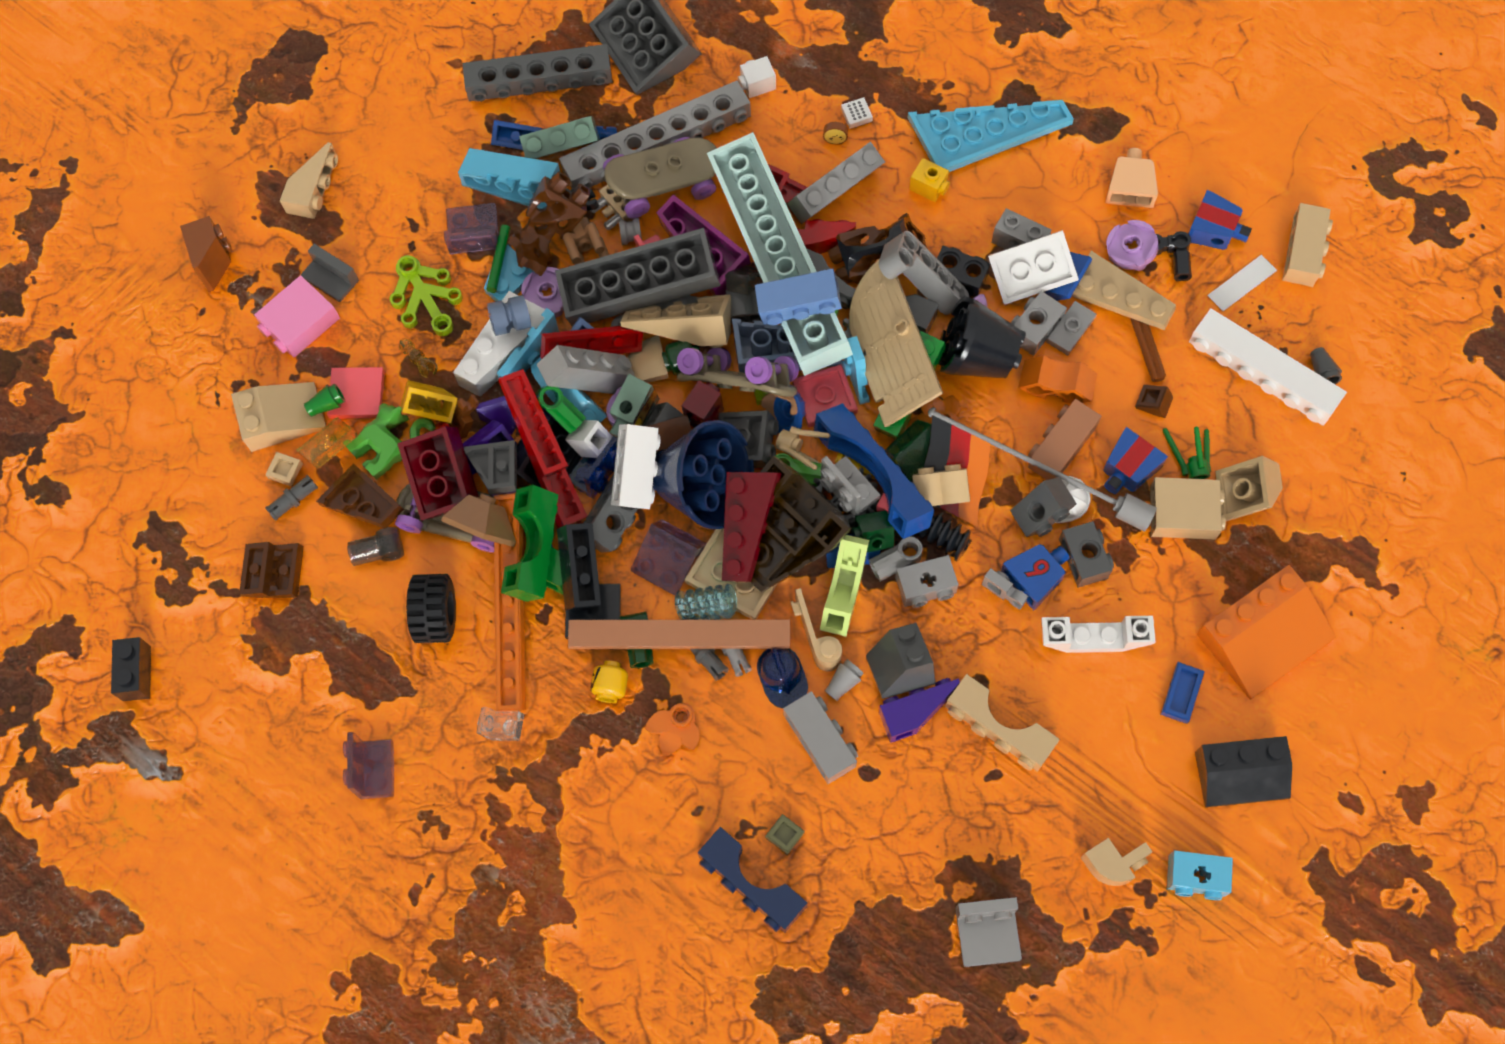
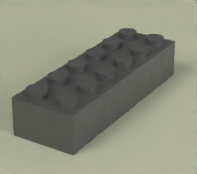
M704 228L555 270L565 318L572 327L579 317L587 323H592L624 314L625 311L652 306L721 286L710 241Z

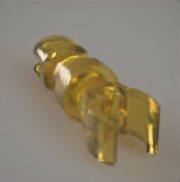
M402 338L399 341L398 347L404 354L410 357L409 360L414 365L417 364L420 374L427 378L430 370L433 375H436L438 365L433 360L426 358L421 350H417L411 340Z

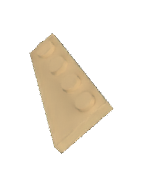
M1091 251L1088 256L1092 258V262L1073 292L1072 297L1165 330L1175 312L1176 304Z

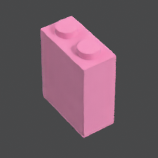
M301 275L254 314L259 322L257 328L265 337L271 335L275 339L274 345L283 354L287 351L293 358L340 319L334 306Z

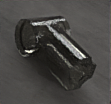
M397 527L383 528L378 530L374 536L347 542V550L353 566L379 559L382 561H393L404 556L400 531Z

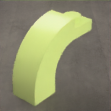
M846 535L840 541L833 579L823 610L820 625L821 631L847 636L864 570L869 540Z

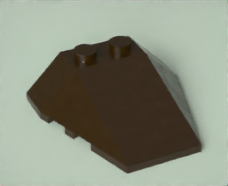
M773 456L760 471L781 473L779 483H776L774 490V502L772 507L769 508L766 519L767 527L765 534L763 533L759 544L760 552L751 581L760 592H764L832 551L851 530L842 512L803 475L776 456Z

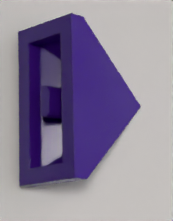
M505 396L479 403L476 408L481 421L489 423L494 419L502 423L511 435L515 431L517 426Z

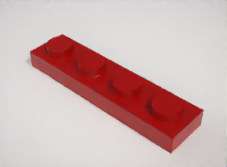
M621 326L543 333L540 358L543 359L557 345L614 354L642 352L643 332Z

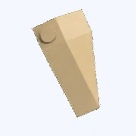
M731 295L697 297L696 303L686 305L682 304V301H676L665 309L655 305L625 311L620 322L621 327L699 346L718 348L727 345L731 334Z

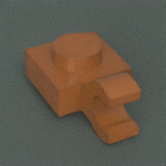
M473 394L470 395L466 402L463 398L457 401L452 422L448 423L450 427L458 428L461 439L467 437L474 421L470 413L479 405V401Z

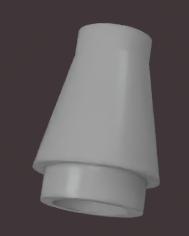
M847 659L843 664H839L832 680L824 691L834 700L838 701L841 696L862 681L860 678L864 673Z

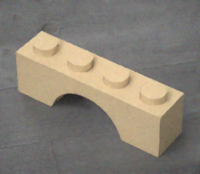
M966 674L947 700L945 707L949 709L948 713L958 721L963 719L969 723L972 731L983 738L987 736L995 742L994 746L1005 754L1010 752L1017 757V762L1025 769L1030 771L1034 769L1038 772L1060 739L1038 723L1024 729H1010L998 723L992 716L988 706L990 690Z

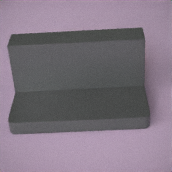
M313 244L308 250L313 261L302 272L301 276L336 301L341 302L359 279L352 267L316 244Z

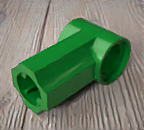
M544 386L537 391L536 397L541 408L545 409L569 434L575 431L586 419L563 395L558 387ZM547 390H551L555 394L556 399L552 405H547L543 400V394Z

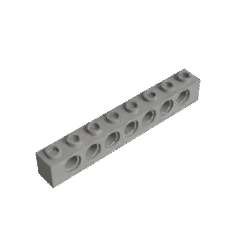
M736 80L559 158L562 172L570 178L569 185L571 189L575 188L578 184H582L590 189L592 186L603 181L606 182L603 164L608 158L617 154L628 155L670 144L682 137L703 138L714 132H721L726 127L735 123H741L748 117H751L750 101Z

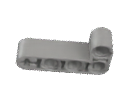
M910 231L902 232L884 245L879 260V268L883 275L888 279H894L903 273L928 300L939 304L938 310L944 315L951 314L952 309L962 297H969L966 288Z

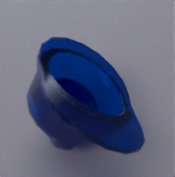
M775 647L767 649L761 654L757 663L758 675L764 692L772 704L783 709L807 694V678L800 659L793 650L777 649Z

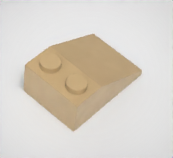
M315 383L256 386L231 394L242 440L251 452L327 429L323 413L311 417L304 407V403L317 394Z

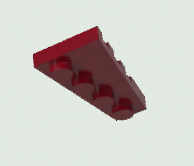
M727 472L722 581H752L760 552L759 544L762 534H765L767 527L766 519L769 508L772 507L775 496L773 494L776 483H779L781 473Z

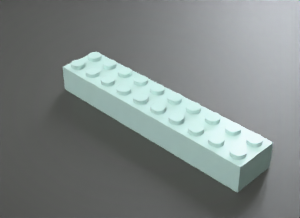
M754 132L708 152L709 160L763 283L817 272ZM835 311L831 314L819 313L810 315L802 320L790 319L781 323L804 376L853 355Z

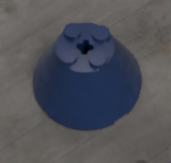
M721 420L703 422L665 450L658 451L655 460L658 464L656 476L653 477L652 488L657 491L661 498L700 526L708 529H723L727 472H754L753 459H748L745 448L748 443L741 432L728 422Z

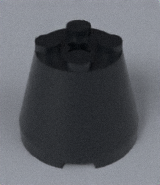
M967 296L962 297L952 309L951 315L954 318L950 320L946 331L943 330L940 340L945 342L946 346L938 363L941 365L940 371L950 375L1007 378L1011 369H1017L1020 365L1022 355L1019 354V350L1024 342L1026 332L1020 330L979 301Z

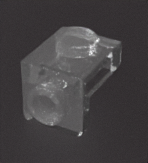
M482 707L477 722V734L492 741H520L524 714L519 711H495L488 707Z

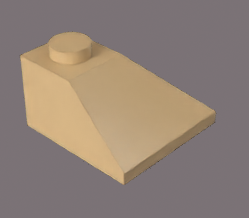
M1264 456L1215 471L1216 480H1220V489H1223L1225 493L1221 514L1225 515L1226 521L1272 508L1283 489L1279 463Z

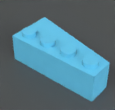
M469 148L458 171L462 186L529 206L542 178L546 176L552 179L560 169L559 164L556 162ZM541 202L537 207L538 209H542L546 207L547 204L545 202Z

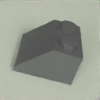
M917 623L889 630L866 655V660L882 699L935 684L933 661Z

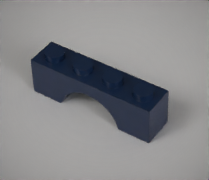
M719 827L697 852L701 859L699 862L700 866L709 874L715 871L723 879L720 883L732 894L738 891L744 897L742 900L744 905L754 913L759 910L764 914L766 918L763 921L775 932L781 929L786 933L807 908L808 903L786 883L773 889H762L750 884L742 875L739 867L742 845L723 828Z

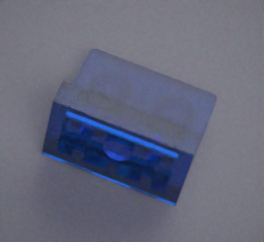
M612 437L597 458L582 457L569 475L574 488L594 499L597 493L603 492L608 484V478L614 472L617 437Z

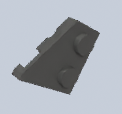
M515 440L464 447L467 457L490 494L516 491L517 445Z

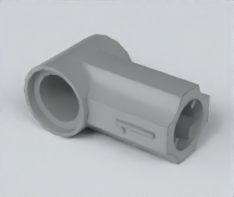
M907 537L902 539L894 548H890L870 559L869 564L876 578L881 582L896 574L898 568L919 563L922 556V544L915 537ZM905 548H913L917 554L906 556L903 550Z

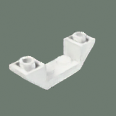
M1125 616L1123 621L1119 623H1070V617L1041 618L1043 646L1066 653L1123 652L1152 645L1156 642L1153 616Z

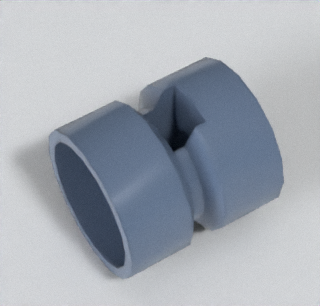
M523 295L508 298L507 303H504L502 300L487 303L489 318L495 336L510 333L511 328H514L516 331L531 328V320Z

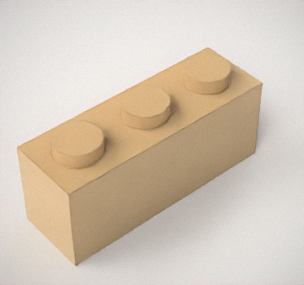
M1304 203L1299 204L1293 216L1282 281L1313 287L1318 278L1322 279L1326 267L1322 260L1329 248V241H1326V235L1330 234L1333 220L1329 219L1331 209Z

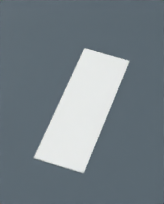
M1260 255L1207 296L1224 311L1275 273L1277 269Z

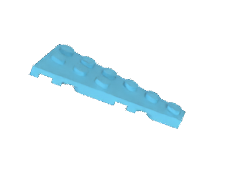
M1063 100L1033 102L1032 105L1017 106V103L1007 104V107L994 108V105L956 108L950 112L930 110V113L926 114L908 112L907 117L930 161L949 170V172L1070 126L1074 120Z

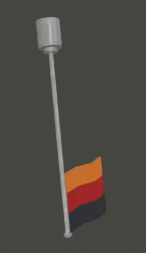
M936 408L929 409L928 415L930 418L932 417L931 438L924 468L934 467V471L945 470V465L961 464V468H967L970 502L937 505V507L977 527L979 503L988 474L990 444L1114 504L1112 510L1116 512L1115 518L1144 532L1155 515L1157 507L1128 493L1124 497L1119 495L1116 500L936 412Z

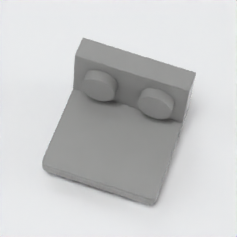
M827 456L822 458L820 482L828 493L833 492L837 496L838 504L846 513L850 511L855 517L880 499L878 491L847 456L836 464H833Z
M1017 897L959 903L956 906L955 910L964 967L1018 962L1022 959L1015 913L1018 910Z

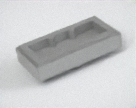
M1074 301L1047 338L1046 343L1069 355L1097 314Z

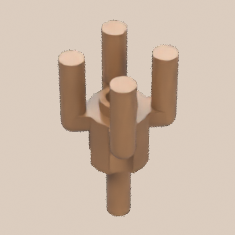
M583 217L570 233L567 232L563 235L567 251L572 263L575 265L585 262L582 254L594 248L599 257L609 255L596 225L590 222L587 217Z

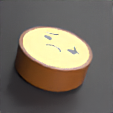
M830 122L824 126L823 138L830 144H842L847 141L848 127L841 122Z

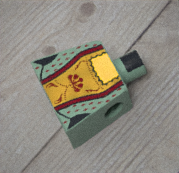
M628 374L610 409V414L615 420L609 432L612 436L618 439L619 425L643 426L660 400L652 385Z

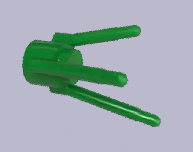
M1194 427L1197 455L1188 458V463L1186 464L1168 429L1164 428L1163 433L1181 467L1182 476L1188 475L1189 479L1209 478L1212 472L1210 467L1209 430H1204L1203 456L1199 427Z

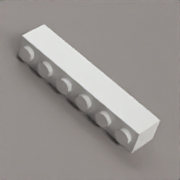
M1213 309L1208 311L1189 341L1196 350L1207 353L1215 358L1220 365L1228 366L1236 371L1241 378L1252 381L1260 386L1265 393L1273 394L1288 407L1299 410L1309 420L1320 423L1323 426L1347 393V391Z

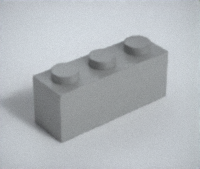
M811 691L783 708V715L826 783L830 784L856 768L858 754L850 742L846 744L840 736L843 734V731L835 719L831 721L827 716L826 711H828V708L820 696L816 698Z

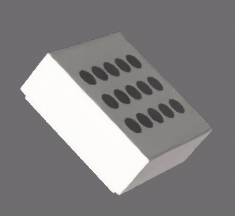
M864 97L841 104V111L849 129L873 121V116Z

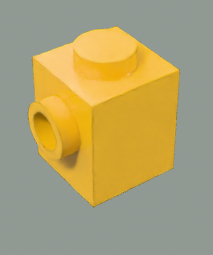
M922 158L911 175L909 190L936 203L940 194L944 196L950 186L948 181L949 170Z

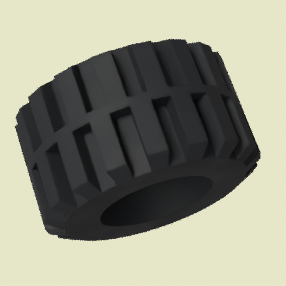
M448 574L413 575L409 582L406 613L409 633L414 643L449 642L452 639L456 623V599L453 582Z

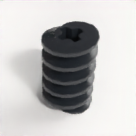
M940 512L936 516L933 513L930 528L919 532L918 536L923 538L928 535L927 542L929 544L937 541L936 548L938 550L946 546V555L950 556L956 552L954 560L956 562L959 561L972 542L970 539L971 530L969 529L962 534L960 533L961 523L953 528L951 527L953 518H949L944 522L942 521L944 512Z

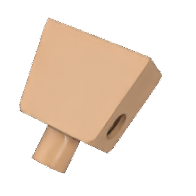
M1130 148L1127 151V157L1121 156L1117 159L1105 203L1153 208L1158 196L1154 162L1150 159H1142L1141 149Z

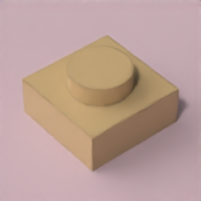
M276 452L265 475L268 479L292 487L303 463L299 459Z

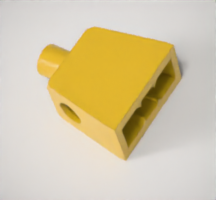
M407 380L401 401V410L403 413L451 423L458 398L443 388ZM441 400H444L443 407L441 408V407H440Z

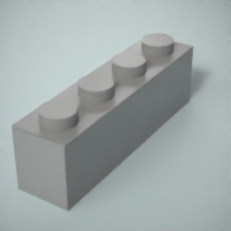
M869 142L795 196L787 205L802 225L805 220L810 219L879 168L885 161L874 145Z
M557 345L537 363L547 386L615 394L616 390L622 387L628 374L635 376L631 368V362L625 355Z

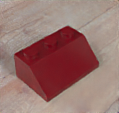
M445 426L397 443L421 521L445 515L468 495L479 497L457 427Z

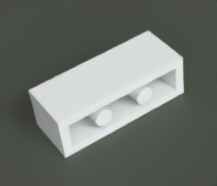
M630 424L619 425L611 505L650 509V505L654 502L655 490L652 488L653 477L656 476L658 464L655 461L656 450L659 449L661 441L658 428Z

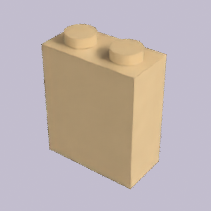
M1155 477L1150 486V504L1157 507L1151 521V537L1216 540L1221 531L1225 530L1226 525L1225 515L1221 514L1225 493L1223 489H1220V480Z

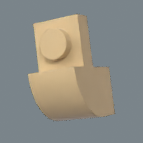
M1107 838L1084 853L1081 859L1098 881L1111 886H1121L1136 878L1130 868L1132 867L1135 872L1148 863L1146 857L1152 853V850L1145 842L1122 857L1111 840Z

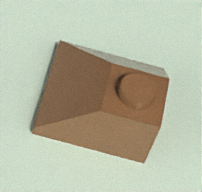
M481 493L480 497L466 496L443 515L441 520L484 540L512 547L516 543L505 508L495 504L496 498Z

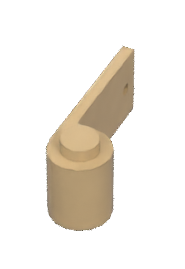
M801 588L796 589V602H790L794 616H801L814 662L820 670L826 672L833 671L841 663L842 645L836 638L831 636L816 639Z

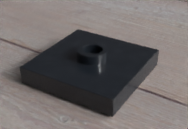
M599 584L600 606L589 609L566 610L565 638L568 639L569 620H620L621 585Z

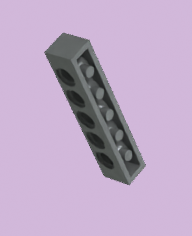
M607 44L462 63L465 90L469 101H484L485 99L507 98L522 94L531 95L537 92H554L560 89H577L583 86L613 83Z
M668 402L657 404L643 426L652 425L683 414ZM614 474L584 523H593L595 549L601 553L612 552L619 547L622 542L621 536L625 529L629 528L635 521L636 516L634 514L638 509L611 505ZM608 516L611 517L613 522L611 529L606 524Z

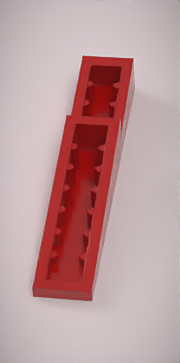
M524 369L500 377L498 379L540 486L543 489L558 494V510L555 516L557 528L582 522L588 516L566 471L568 464Z

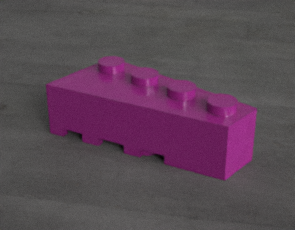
M672 195L656 212L661 226L669 237L701 228L705 229L721 284L719 287L709 289L712 295H726L725 290L734 286L752 266L747 252L675 195Z

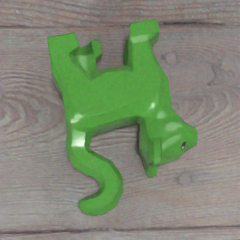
M381 404L376 419L366 424L354 440L345 439L342 442L356 459L364 456L371 449L376 452L377 455L374 459L366 460L362 464L376 480L389 471L393 464L402 461L397 443L403 441L390 432L391 429L409 420L407 415H402L400 406L396 408L393 405ZM419 418L414 421L409 429L410 439L420 436V429L422 427L429 431H434V422L428 418Z

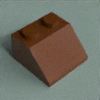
M210 216L181 225L180 228L192 267L207 290L211 292L214 291L231 263L228 252L232 251L227 236L224 237L220 225H215Z

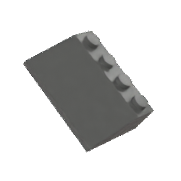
M614 0L589 23L602 45L607 44L610 57L637 95L685 70L702 54L665 0Z

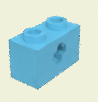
M1174 850L1168 855L1167 890H1175V895L1192 897L1193 893L1204 894V898L1208 900H1222V897L1229 895L1232 890L1233 858ZM1197 871H1200V876L1205 877V880L1199 882V877L1194 876Z

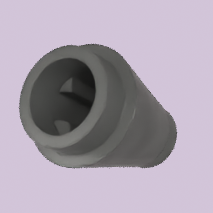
M1325 348L1314 349L1310 353L1314 372L1335 385L1339 383L1342 379L1341 368L1326 352Z

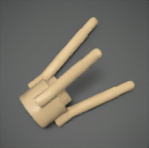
M794 426L791 427L790 431L783 429L776 440V449L788 453L806 466L816 470L817 465L812 462H820L800 451L803 440L800 439L799 435L829 438L830 434L802 430Z

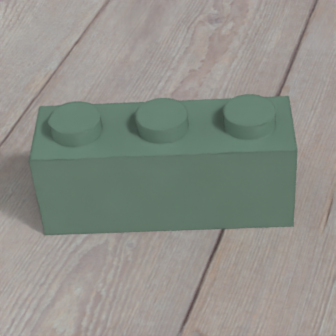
M588 116L519 136L525 157L532 159L600 140L594 116Z

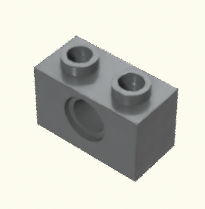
M1059 477L1044 480L1015 505L1010 512L1026 537L1034 535L1042 537L1052 531V525L1055 522L1066 519L1070 515L1069 511L1077 503Z
M1094 522L1062 530L1059 541L1069 554L1070 559L1067 562L1077 588L1108 579L1113 571L1114 563L1111 555L1105 552L1103 534L1100 529H1096ZM1082 550L1091 551L1094 557H1085L1082 554Z

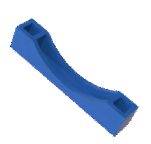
M843 403L817 413L814 431L830 434L829 438H819L826 448L854 459L877 479L887 498L888 522L897 533L905 539L930 528L934 513L931 503L925 500L915 484L906 478L900 467L894 464L884 448L879 446L871 437L870 432L864 429L857 421L855 415Z

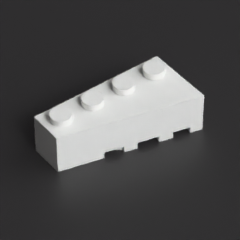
M508 291L502 301L507 303L508 298L518 295ZM525 299L531 327L533 326L537 329L545 319L541 315L545 309ZM489 319L453 372L458 385L481 397L498 381L497 372L515 348L525 345L528 337L527 333L531 328L519 331L511 328L510 333L495 336Z

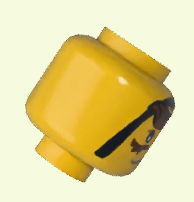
M604 661V665L594 668L590 691L596 696V700L605 703H617L618 699L624 697L628 673L620 667L621 664L619 662Z

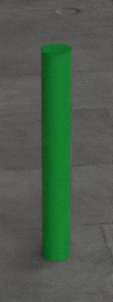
M501 225L486 288L490 293H496L511 229L508 225Z

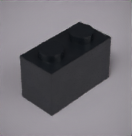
M140 637L112 640L111 694L121 701L150 699L151 646Z

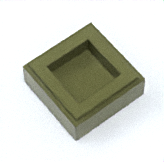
M782 814L765 838L788 855L805 834V831Z

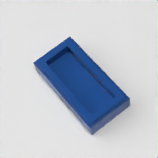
M1177 662L1160 715L1188 724L1205 671Z

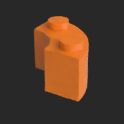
M1038 355L1024 360L1018 388L1043 399H1046L1047 395L1061 397L1062 402L1072 403L1075 399L1081 403L1092 402L1098 373L1090 369L1083 362H1060L1045 355Z

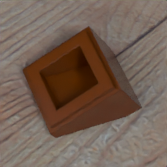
M1143 385L1135 407L1155 416L1166 418L1173 395L1168 387Z

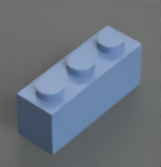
M834 269L755 285L758 312L764 325H778L785 320H802L810 315L819 313L831 314L835 310L842 309L838 281Z

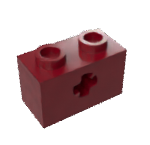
M698 380L681 405L683 415H688V418L691 420L690 425L694 428L703 422L718 420L719 413L724 411L722 396L719 393L720 389L709 382L704 384Z

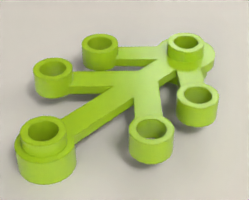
M410 255L401 257L396 264L399 280L389 300L395 309H402L406 305L405 291L409 282L412 283L414 289L406 311L401 315L404 327L411 329L417 325L416 313L422 300L432 317L431 325L435 334L438 336L449 335L453 331L452 320L447 314H441L431 295L445 298L452 305H458L463 299L461 291L456 287L449 289L423 283L420 276L436 279L439 285L445 286L451 281L449 271L445 268L435 269L421 266L419 260ZM408 267H413L411 270L405 271ZM441 275H447L445 279H439ZM458 294L457 298H450L451 295ZM402 298L400 302H394L395 299ZM407 318H413L411 322H405ZM442 325H447L445 329H439Z

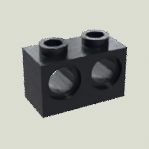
M942 246L937 259L943 265L953 266V268L947 269L966 288L970 298L979 295L987 279L991 263L986 262L981 257H973L962 253L957 248ZM973 273L976 274L977 277H971L968 274Z

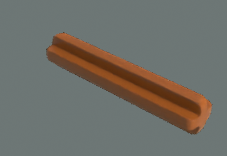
M1130 318L1151 380L1153 382L1164 380L1166 373L1150 326Z

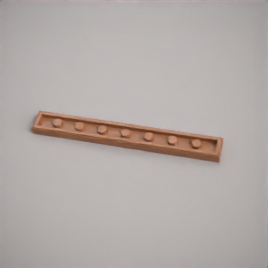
M569 620L568 648L790 649V620Z

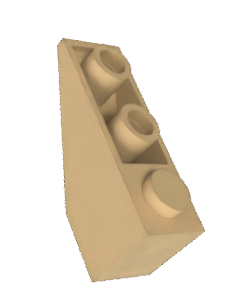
M328 142L287 180L280 198V202L287 214L315 219L317 211L322 208L323 194L325 189L329 188L330 175L333 168H336L338 164V155L332 143Z

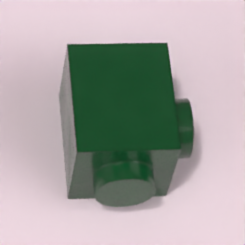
M886 510L855 516V527L851 529L853 537L869 540L867 553L894 548V528L888 522Z

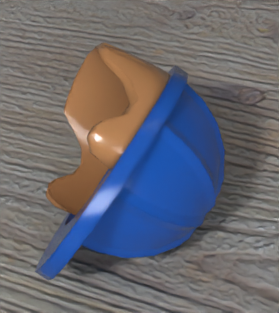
M798 391L792 397L768 393L762 398L761 406L768 410L778 421L779 434L783 429L790 431L792 426L801 429L802 419L806 414V402H804Z

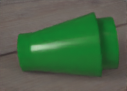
M327 384L309 401L305 402L304 407L307 413L313 417L317 414L340 408L341 404L345 402V398L336 384L331 386Z

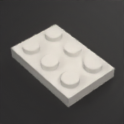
M1063 230L988 256L1004 305L1039 294L1041 291L1045 292L1079 280Z

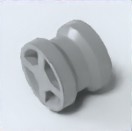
M634 218L629 222L619 220L622 245H628L629 242H633L634 236L637 234L642 239L639 218Z

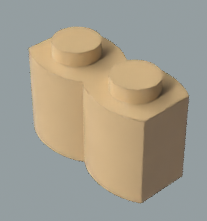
M961 464L945 465V470L934 471V467L919 468L918 473L912 475L913 483L917 490L932 506L970 502L967 468H961Z

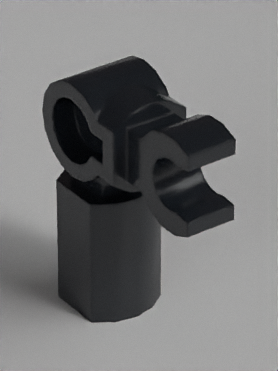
M1183 231L1176 232L1174 235H1167V237L1156 234L1159 245L1157 255L1163 251L1173 253L1174 279L1176 281L1190 280L1192 278L1189 252L1190 235Z

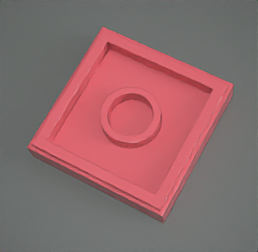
M841 364L813 372L806 376L797 377L792 381L793 386L797 388L800 396L806 402V414L804 417L808 428L815 425L817 413L842 403L853 414L858 413L856 402Z
M383 367L332 368L330 386L336 384L339 387L345 402L341 404L340 408L327 412L329 419L376 418L383 399L385 374Z

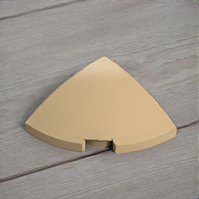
M653 336L642 341V352H633L627 357L631 362V368L635 377L646 383L669 378L662 357L663 350L659 336Z

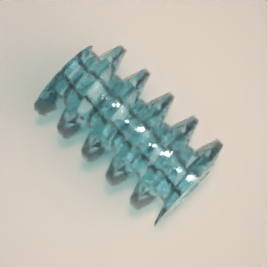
M720 584L716 585L715 588L707 586L705 590L697 588L695 592L692 589H688L686 592L680 590L675 595V608L680 620L729 619L736 612L737 597L734 588L730 584H726L725 588Z

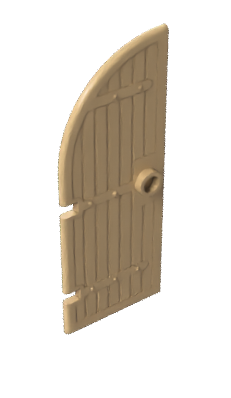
M878 259L862 277L854 292L849 311V329L851 337L857 336L862 352L866 351L867 355L864 356L866 363L865 376L875 402L878 403L884 399L885 403L878 407V411L884 427H888L942 395L943 391L898 276L894 279L886 278L879 268L880 259Z

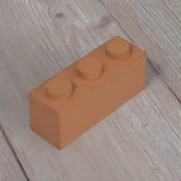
M1077 399L1070 406L1064 405L1057 416L1060 420L1056 425L1050 424L1042 436L1045 438L1041 445L1036 443L1030 450L1028 457L1061 473L1065 471L1098 427L1102 417ZM1030 463L1028 464L1029 469L1046 480L1059 478Z

